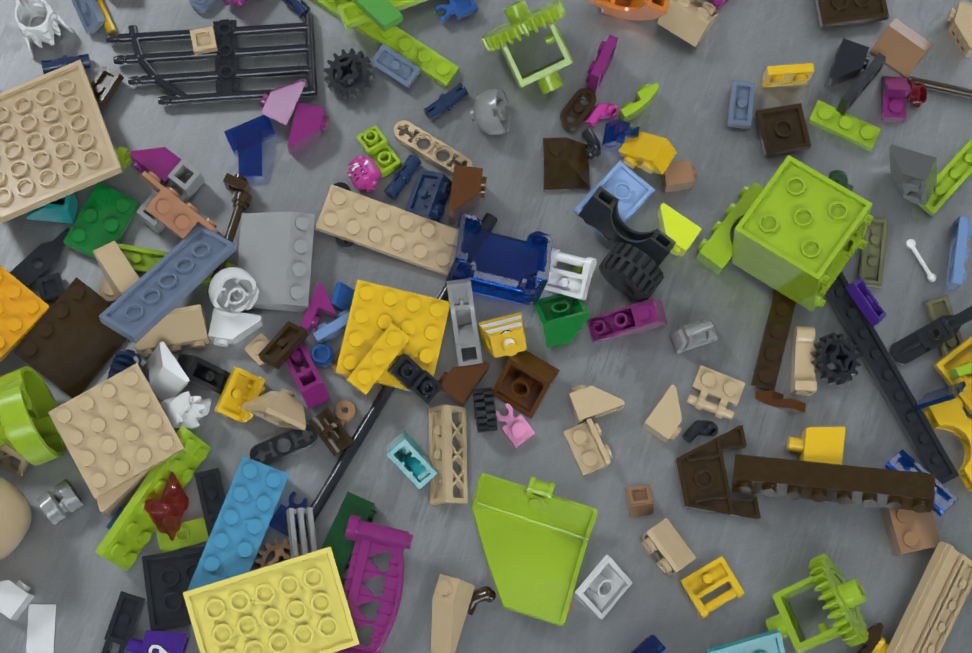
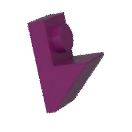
M882 76V121L904 122L906 120V97L911 92V88L905 77Z
M319 282L300 324V327L306 329L310 335L313 328L316 329L320 324V313L337 319L336 312L323 284Z

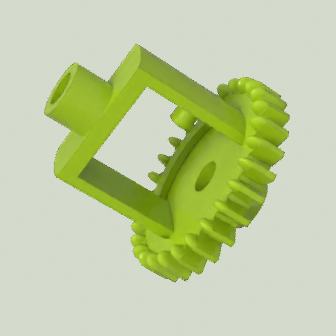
M525 0L517 1L504 8L503 11L508 22L501 24V26L494 28V30L481 37L485 49L491 52L501 48L519 88L537 81L542 94H545L562 86L563 82L557 70L572 64L573 60L555 21L557 22L565 16V8L561 0L543 4L529 11ZM547 22L552 33L544 36L548 45L556 41L563 57L521 77L506 42L508 41L513 45V39L516 37L519 41H521V35L523 34L530 37L529 31L534 30L538 33L537 27L542 26L543 29H546Z
M826 553L811 559L809 562L810 577L772 594L779 614L766 619L768 631L778 629L781 632L782 640L790 637L795 651L798 653L807 652L840 636L849 646H858L869 639L868 627L864 622L866 620L861 614L862 609L858 606L867 601L866 593L857 578L846 582L839 566H836L835 561L831 560V557L827 556ZM818 585L814 588V591H821L822 595L818 597V600H825L826 605L822 609L830 610L827 618L835 619V622L832 624L834 628L830 629L827 622L819 624L818 628L821 634L805 640L788 599Z

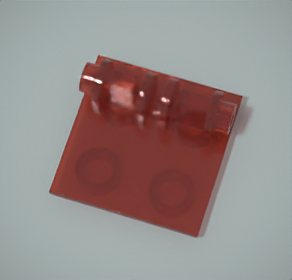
M170 472L161 499L149 498L145 501L144 509L149 513V517L157 526V530L160 533H167L171 541H174L177 531L180 530L182 516L189 505V498L173 472Z

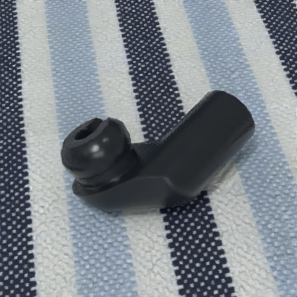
M696 420L681 436L690 444L698 435L715 436L718 433V426L713 421Z

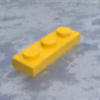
M391 323L346 381L366 396L411 337Z

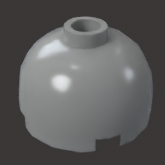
M492 88L483 91L477 96L474 101V107L470 110L472 122H476L478 128L484 133L502 135L509 132L510 113L506 114L505 108L509 104L503 89Z

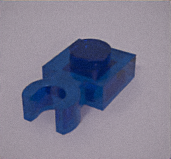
M294 491L289 495L288 507L281 504L269 523L271 528L288 538L286 510L288 508L304 509L308 503V500L304 498L302 503L295 504L294 498L297 496V493ZM294 515L296 528V526L298 525V517L297 515Z

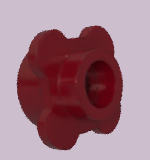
M912 81L910 83L911 92L908 94L907 99L910 103L914 104L915 108H919L921 103H925L927 100V90L924 85H917L916 81Z

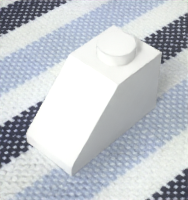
M214 308L208 336L211 341H214V345L228 347V344L235 345L263 326L262 316L238 312L240 315L236 317H227L220 314Z
M11 580L0 581V612L9 619L17 621L34 598V595L29 592L31 587L21 580H18L17 583Z

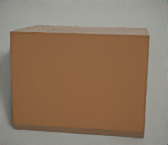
M895 18L869 53L874 57L879 53L886 57L884 64L907 79L933 44Z

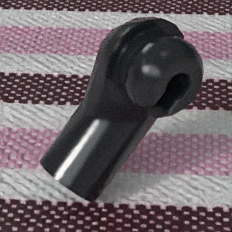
M588 128L581 134L589 146L585 149V155L588 159L592 160L594 157L598 158L601 155V145L593 130Z

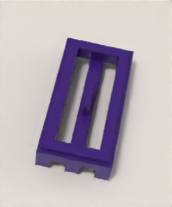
M861 277L853 280L845 287L872 327L887 316Z

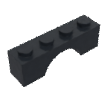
M599 186L578 216L586 224L600 231L605 238L612 240L614 243L623 242L638 248L652 258L659 266L676 242L658 228L650 232H638L629 228L620 218L618 212L619 200Z

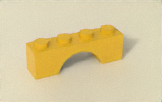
M952 391L928 403L921 409L933 430H947L956 435L961 441L965 455L963 464L957 472L968 493H971L972 419L966 416L963 411L962 401Z

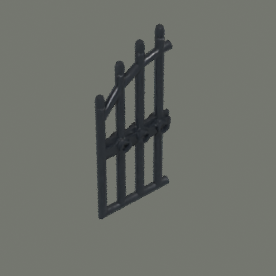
M311 14L304 15V22L237 27L236 20L223 19L213 21L218 51L195 55L194 51L144 54L141 42L191 39L190 30L194 29L138 33V27L130 25L128 26L129 33L106 36L107 43L131 42L134 50L133 55L115 56L113 58L114 64H139L147 74L140 77H129V85L156 84L171 94L170 97H158L159 105L262 99L264 94L269 95L272 89L240 91L239 79L307 75L308 87L303 88L300 97L318 95L314 21ZM305 32L306 44L238 48L237 36ZM306 53L307 65L239 69L238 57ZM215 59V71L158 74L150 63ZM216 80V93L186 94L171 83Z

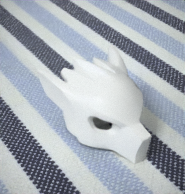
M15 0V19L31 59L34 58L31 42H34L39 48H43L42 42L48 43L51 46L55 45L54 34L59 37L62 35L58 25L71 33L75 32L55 14L46 1Z
M187 391L177 397L164 399L160 404L175 432L183 426L193 433L200 426L198 419L208 415L212 400L211 398L201 399V396H190V392Z

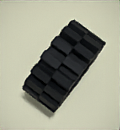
M492 387L473 389V403L478 433L497 431L496 407Z

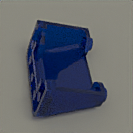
M461 213L446 281L470 278L472 292L525 305L537 303L549 280L553 235L536 231L529 234L524 241L481 230L482 222L478 217L472 214Z

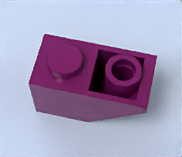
M166 147L135 150L129 153L133 162L131 165L140 173L144 171L149 173L151 171L161 179L159 183L165 187L169 181L167 176L182 160Z

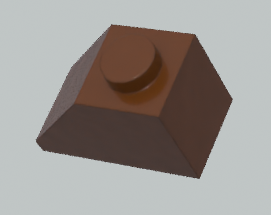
M484 361L480 364L452 367L449 373L445 371L438 382L443 387L439 392L459 406L464 407L473 393L472 390L476 389L489 370L490 363Z

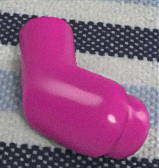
M612 103L598 104L585 119V123L594 128L600 119L616 117L619 113V108Z

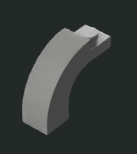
M470 278L446 281L458 365L460 367L483 363Z

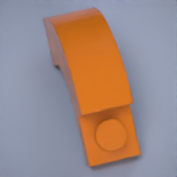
M585 0L602 8L601 13L639 21L661 17L667 13L669 0Z

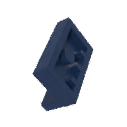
M420 169L405 211L439 223L444 215L448 197L451 195L452 181L444 173Z

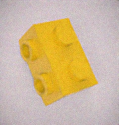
M233 367L214 411L239 423H246L248 420H251L253 414L241 409L242 404L263 395L266 388L264 385L266 379L257 377L238 367Z

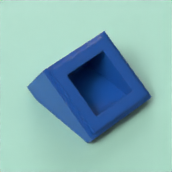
M340 281L336 283L331 304L334 310L341 312L348 310L350 312L354 290Z

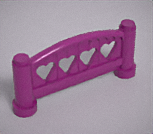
M351 515L345 539L355 541L344 586V593L355 629L372 625L374 633L370 636L372 638L370 645L366 646L358 639L359 645L334 653H380L392 630L400 607L404 583L403 552L405 549L410 550L413 535L409 534L408 531L363 521L362 517ZM384 551L390 552L392 558L388 562L389 570L387 572L380 571L368 557ZM383 576L386 579V584L382 586L383 595L380 597L375 596L363 581ZM376 600L380 603V609L376 611L378 618L375 621H370L357 606Z

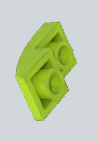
M658 82L653 85H643L636 93L635 103L630 101L622 106L618 117L622 125L639 116L652 103L659 89Z
M376 125L356 136L366 155L375 161L382 173V178L402 166L401 161Z

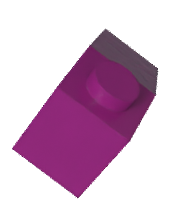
M302 343L287 359L286 364L308 409L331 398L304 343Z

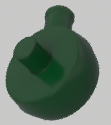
M833 170L827 175L829 179L850 191L853 190V185L848 183V177L845 172Z

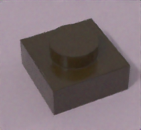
M229 173L226 174L223 180L226 189L233 192L244 191L250 193L251 191L249 182H247L248 180L239 174L234 176Z

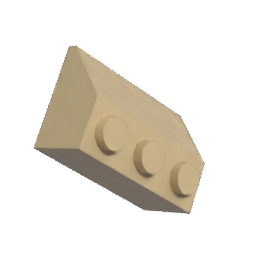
M201 304L173 309L136 344L134 343L135 350L138 354L143 355V357L149 358L157 345L164 341L171 353L181 352V348L191 347V349L206 347L205 344L211 343L208 336L209 325L207 315Z

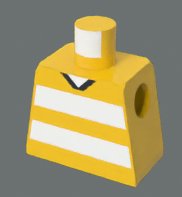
M521 312L477 323L481 343L494 358L506 355L514 356L518 352L527 349L526 332Z

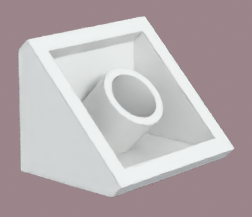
M606 554L573 593V597L602 620L633 582L612 558Z

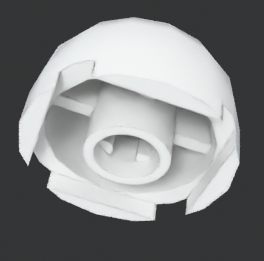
M228 267L214 275L210 281L208 293L211 303L220 314L227 317H236L240 315L238 312L244 309L248 311L253 307L258 298L259 288L256 285V281L247 271L241 268Z

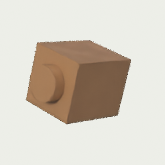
M691 160L676 161L669 164L663 175H661L664 193L692 188L694 181H697L696 168L692 167Z

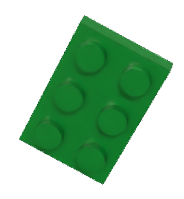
M97 183L65 237L64 245L96 259L92 251L110 242L115 241L119 243L136 211L141 206L140 202Z

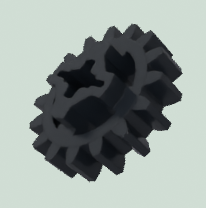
M353 48L350 49L349 53L342 49V55L338 56L334 53L335 60L327 61L330 68H325L324 72L329 76H326L324 80L329 84L327 87L331 92L334 91L337 97H340L342 94L348 100L349 95L352 94L356 99L358 92L364 95L366 94L364 88L372 87L368 81L375 79L374 75L370 73L375 69L370 64L371 61L368 56L364 57L365 55L362 51L356 54ZM361 65L363 66V75L360 74L362 70Z
M831 333L820 337L819 342L813 344L817 350L811 352V355L815 357L811 364L817 366L814 370L815 373L820 372L822 374L820 377L821 381L828 379L829 385L835 383L836 385H841L852 381V376L858 375L855 368L860 367L861 364L856 361V358L861 357V355L855 354L854 350H856L857 345H850L851 338L844 339V334L842 333L838 335Z

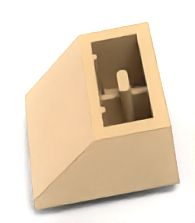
M669 0L667 13L658 19L657 24L696 47L711 28L720 12L716 10L713 4L702 2L701 0Z
M667 518L652 527L641 537L643 541L641 546L648 555H654L658 561L656 566L663 575L668 574L671 577L696 559V556Z

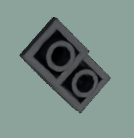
M402 353L387 371L427 405L443 387L427 370H423L405 353Z

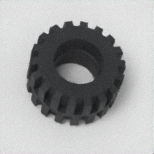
M616 242L599 265L601 274L610 285L625 296L641 302L648 300L664 279L662 270L652 258L638 248L623 242Z

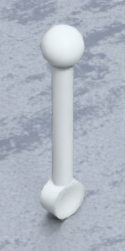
M913 239L907 240L906 247L911 249L927 274V280L934 282L936 275L931 273L915 247L916 242Z

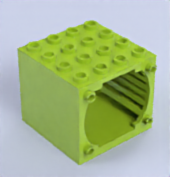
M788 155L735 227L732 264L811 312L817 306L822 309L826 303V300L823 299L824 295L858 247L863 250L868 243L864 238L867 226L870 225L874 216L870 215L873 203Z

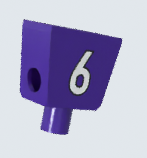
M146 630L143 640L129 639L126 652L186 653L190 634Z

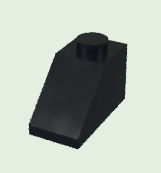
M843 38L837 49L824 87L830 88L856 77L861 69L865 70L870 60V57L867 56L870 47Z
M180 353L177 362L189 378L188 384L221 396L231 373L198 356Z

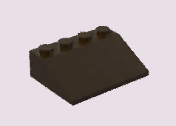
M76 277L13 352L73 399L83 393L127 338L101 323L99 315L111 304Z

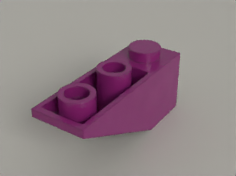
M653 298L587 320L594 343L648 331L668 324L662 301Z

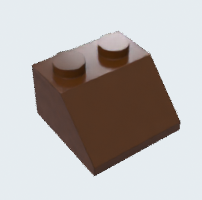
M454 165L449 204V224L454 225L479 206L480 198H485L487 177L482 176L483 168Z
M527 350L518 352L507 361L493 388L494 397L506 404H510L513 408L532 419L560 370Z

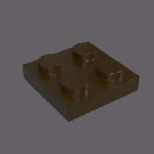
M801 103L756 110L755 117L764 157L810 149L811 142Z

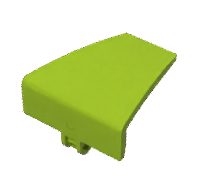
M480 473L471 508L484 555L503 608L558 626H564L587 543L597 518L598 509L552 495L555 482L546 483L537 480L536 476L533 475L528 487L492 475Z

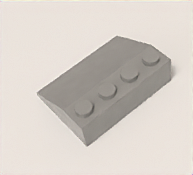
M300 212L241 214L237 268L247 271L256 281V285L259 288L257 301L252 308L306 312L309 302L315 214Z

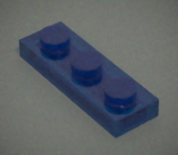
M903 449L885 465V468L889 470L930 474ZM935 478V501L932 510L941 517L957 502L958 498Z

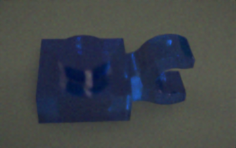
M621 119L606 123L602 145L611 148L623 144L625 137L636 138L638 137L640 127H630L629 122Z

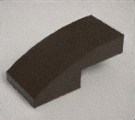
M881 622L875 623L867 629L869 639H867V642L860 644L862 648L856 653H872L883 630Z

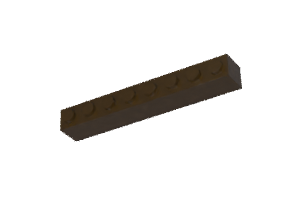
M735 454L732 492L744 495L759 494L766 497H788L792 500L807 499L815 502H836L841 505L855 504L868 508L883 507L891 510L902 509L924 513L932 511L935 501V474Z

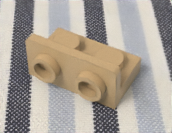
M589 418L586 422L563 432L582 477L610 465V458L613 456L607 444L603 445L601 441L602 431L597 422L593 423L592 419Z

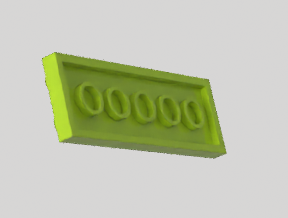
M183 426L176 433L185 450L150 470L95 550L97 554L125 571H128L131 565L135 563L138 555L150 541L151 536L165 519V515L178 500L180 493L192 479L193 474L202 461L205 460L211 449L210 446Z

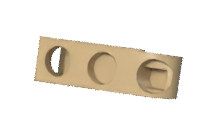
M795 326L790 387V394L813 395L817 391V381H815L814 372L815 365L811 364V361L815 360V357L811 355V352L815 350L813 346L815 343L814 327Z

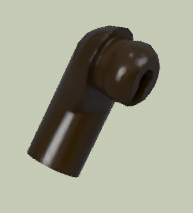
M488 586L475 589L467 614L472 616L478 603L485 601L493 602L496 598V592Z

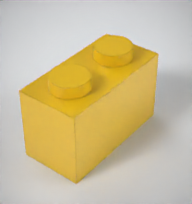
M634 129L618 150L624 159L623 162L628 167L633 169L637 167L647 173L652 174L654 172L663 175L677 154L667 138Z

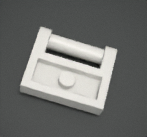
M552 248L548 255L540 289L586 300L592 273L597 265L596 258H583L563 253L560 249ZM563 262L583 267L582 274L556 268L557 263Z

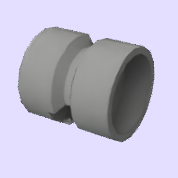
M67 479L54 486L53 492L47 491L36 498L40 508L54 525L66 518V512L73 513L84 505L81 497Z

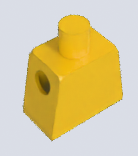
M807 427L802 431L801 438L788 437L786 450L798 452L800 461L842 465L846 427Z

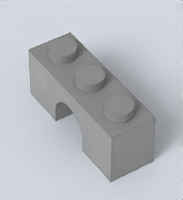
M182 159L167 176L169 181L165 188L171 187L180 195L178 198L186 204L205 181L200 171ZM151 194L136 213L142 222L160 234L165 226L144 210L155 197Z

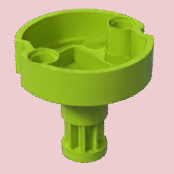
M25 366L0 376V447L7 445L29 463L39 466L63 456L66 452V445L48 413L58 407L45 381L31 367Z

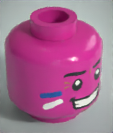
M361 155L348 164L347 175L357 190L366 189L369 192L378 187V181L381 179L382 173L371 157Z

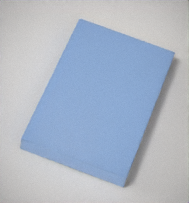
M620 160L578 204L574 212L579 215L595 191L601 186L619 200L618 212L620 218L626 224L651 197L655 189ZM591 226V227H592L594 230H596L601 236H603V234H602L600 231H598L596 228H594L593 226Z

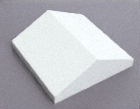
M164 341L157 345L143 366V372L156 397L161 401L179 396L190 381Z

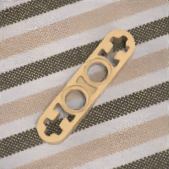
M403 120L395 124L394 137L397 142L453 176L455 164H452L454 157L456 158L455 163L457 165L463 166V164H466L468 167H473L469 158L411 122ZM407 128L408 134L414 137L413 143H410L411 137L407 134L400 136L399 129L405 130ZM421 139H426L430 142V146L427 149H420L417 147V142ZM446 151L450 157L447 161L441 162L436 157L437 153Z

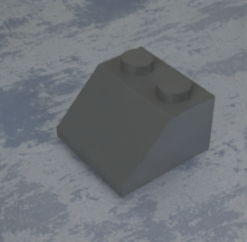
M891 144L889 148L890 173L903 198L914 204L927 205L937 183V158Z

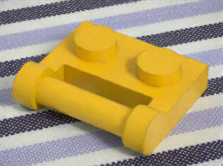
M723 556L679 581L702 620L707 618L710 612L735 597L739 599L745 595ZM726 582L729 583L731 589L703 605L700 600L701 597Z

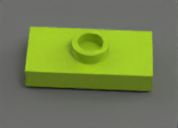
M204 517L156 530L161 553L178 551L207 543L209 539Z

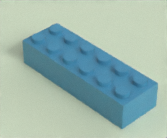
M242 457L187 591L251 571L287 482L288 473L250 458Z

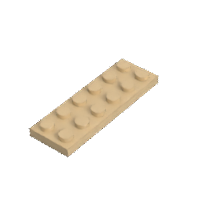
M332 184L315 230L447 277L450 276L465 233L464 231Z

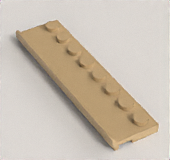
M945 542L938 543L885 653L941 652L972 587V561L964 554L957 552L954 546Z

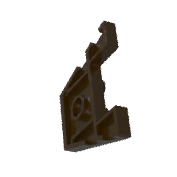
M739 425L675 459L683 508L754 520L761 518L757 496L737 500L731 499L722 451L747 447L743 425Z

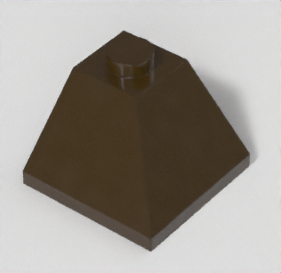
M567 137L543 138L541 146L543 191L590 190L589 159L585 155V149L588 147V144Z

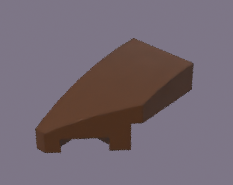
M773 390L756 391L755 398L762 403L788 412L805 413L806 403L793 398L783 399L784 394Z

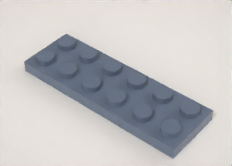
M199 224L99 315L101 323L136 344L236 251L235 244Z

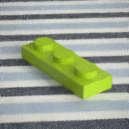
M820 100L817 101L807 123L863 149L872 150L881 131L880 128L848 113L842 115L836 111L837 108Z

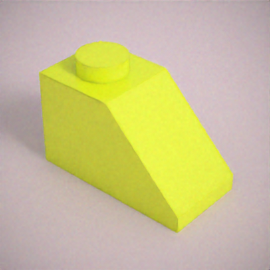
M662 203L658 210L661 231L676 242L670 253L684 257L699 236L702 228L665 203Z

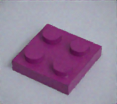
M609 35L606 42L602 40L597 51L596 60L591 62L587 72L589 73L586 78V82L589 83L588 89L592 90L595 94L615 54L618 38L613 35Z

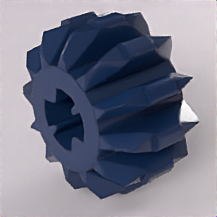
M121 348L113 358L107 379L136 363L141 367V355L133 350Z

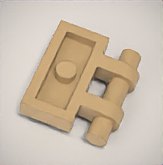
M700 365L691 389L700 392L699 396L689 394L686 403L694 405V408L701 411L704 409L714 413V416L722 419L724 417L732 420L734 411L726 408L727 403L737 406L745 383ZM707 395L720 400L719 404L707 401Z

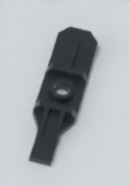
M67 227L53 241L40 244L10 274L29 288L36 282V279L40 278L59 260L61 251L66 247L63 241L70 229ZM40 261L43 265L40 268H35L34 263Z
M972 306L956 315H943L905 338L893 343L889 353L897 364L905 365L955 337L961 326L972 320ZM931 330H938L939 336L937 338L931 337Z

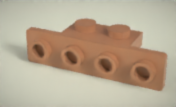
M144 171L138 176L158 192L144 210L183 240L195 224H200L219 234V231L215 229L217 225L207 217L203 219L197 214L198 209L189 202L183 203L178 198L180 195L171 187L166 189L159 183L161 179L151 171L149 173Z

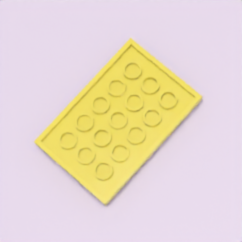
M331 547L183 592L200 653H334L359 645Z

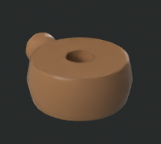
M341 400L334 408L335 417L345 429L346 422L353 420L357 414L356 405L350 400ZM348 409V412L344 413L343 410Z

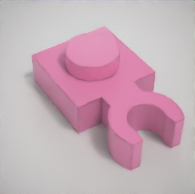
M507 403L505 408L508 410V415L502 416L496 411V418L498 421L506 424L501 430L516 449L534 436L535 432L521 414L516 418L513 416V408Z

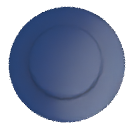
M321 343L313 347L310 357L314 365L327 367L334 360V351L328 344Z

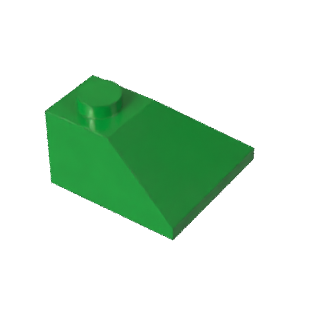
M557 294L532 301L541 336L547 348L559 347L570 343L590 317V313L582 299Z

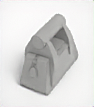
M707 318L680 326L675 332L670 333L676 353L685 352L719 339L715 324L713 325L712 320H707Z

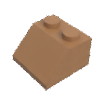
M881 509L894 557L937 547L940 539L932 511L917 513L912 510Z

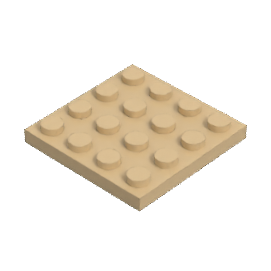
M137 363L48 412L95 499L102 497L185 450Z

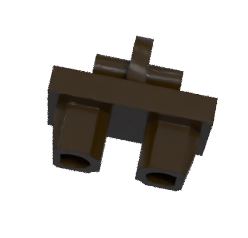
M328 407L308 421L334 457L354 443Z

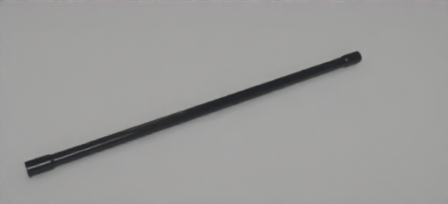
M490 213L485 214L447 281L462 279L483 242L488 238L498 219ZM446 282L436 299L449 300ZM382 386L352 436L354 443L342 452L310 505L313 509L314 522L395 390L394 387ZM304 515L305 532L307 538L306 519ZM297 524V526H296V537H297V544L300 545L299 531H298V530H299V526H298V524Z

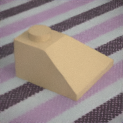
M281 389V392L270 391L242 404L241 409L279 427L305 430L306 428L303 402L294 398L295 393L289 390Z

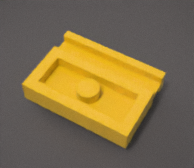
M813 63L767 66L761 78L762 87L808 84V80H810L814 73Z

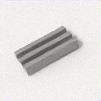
M307 507L306 509L288 508L286 514L291 558L317 551L312 507ZM294 515L298 517L301 553H298ZM304 515H305V519H306V528H307V537H308L309 552L307 551V541H306Z

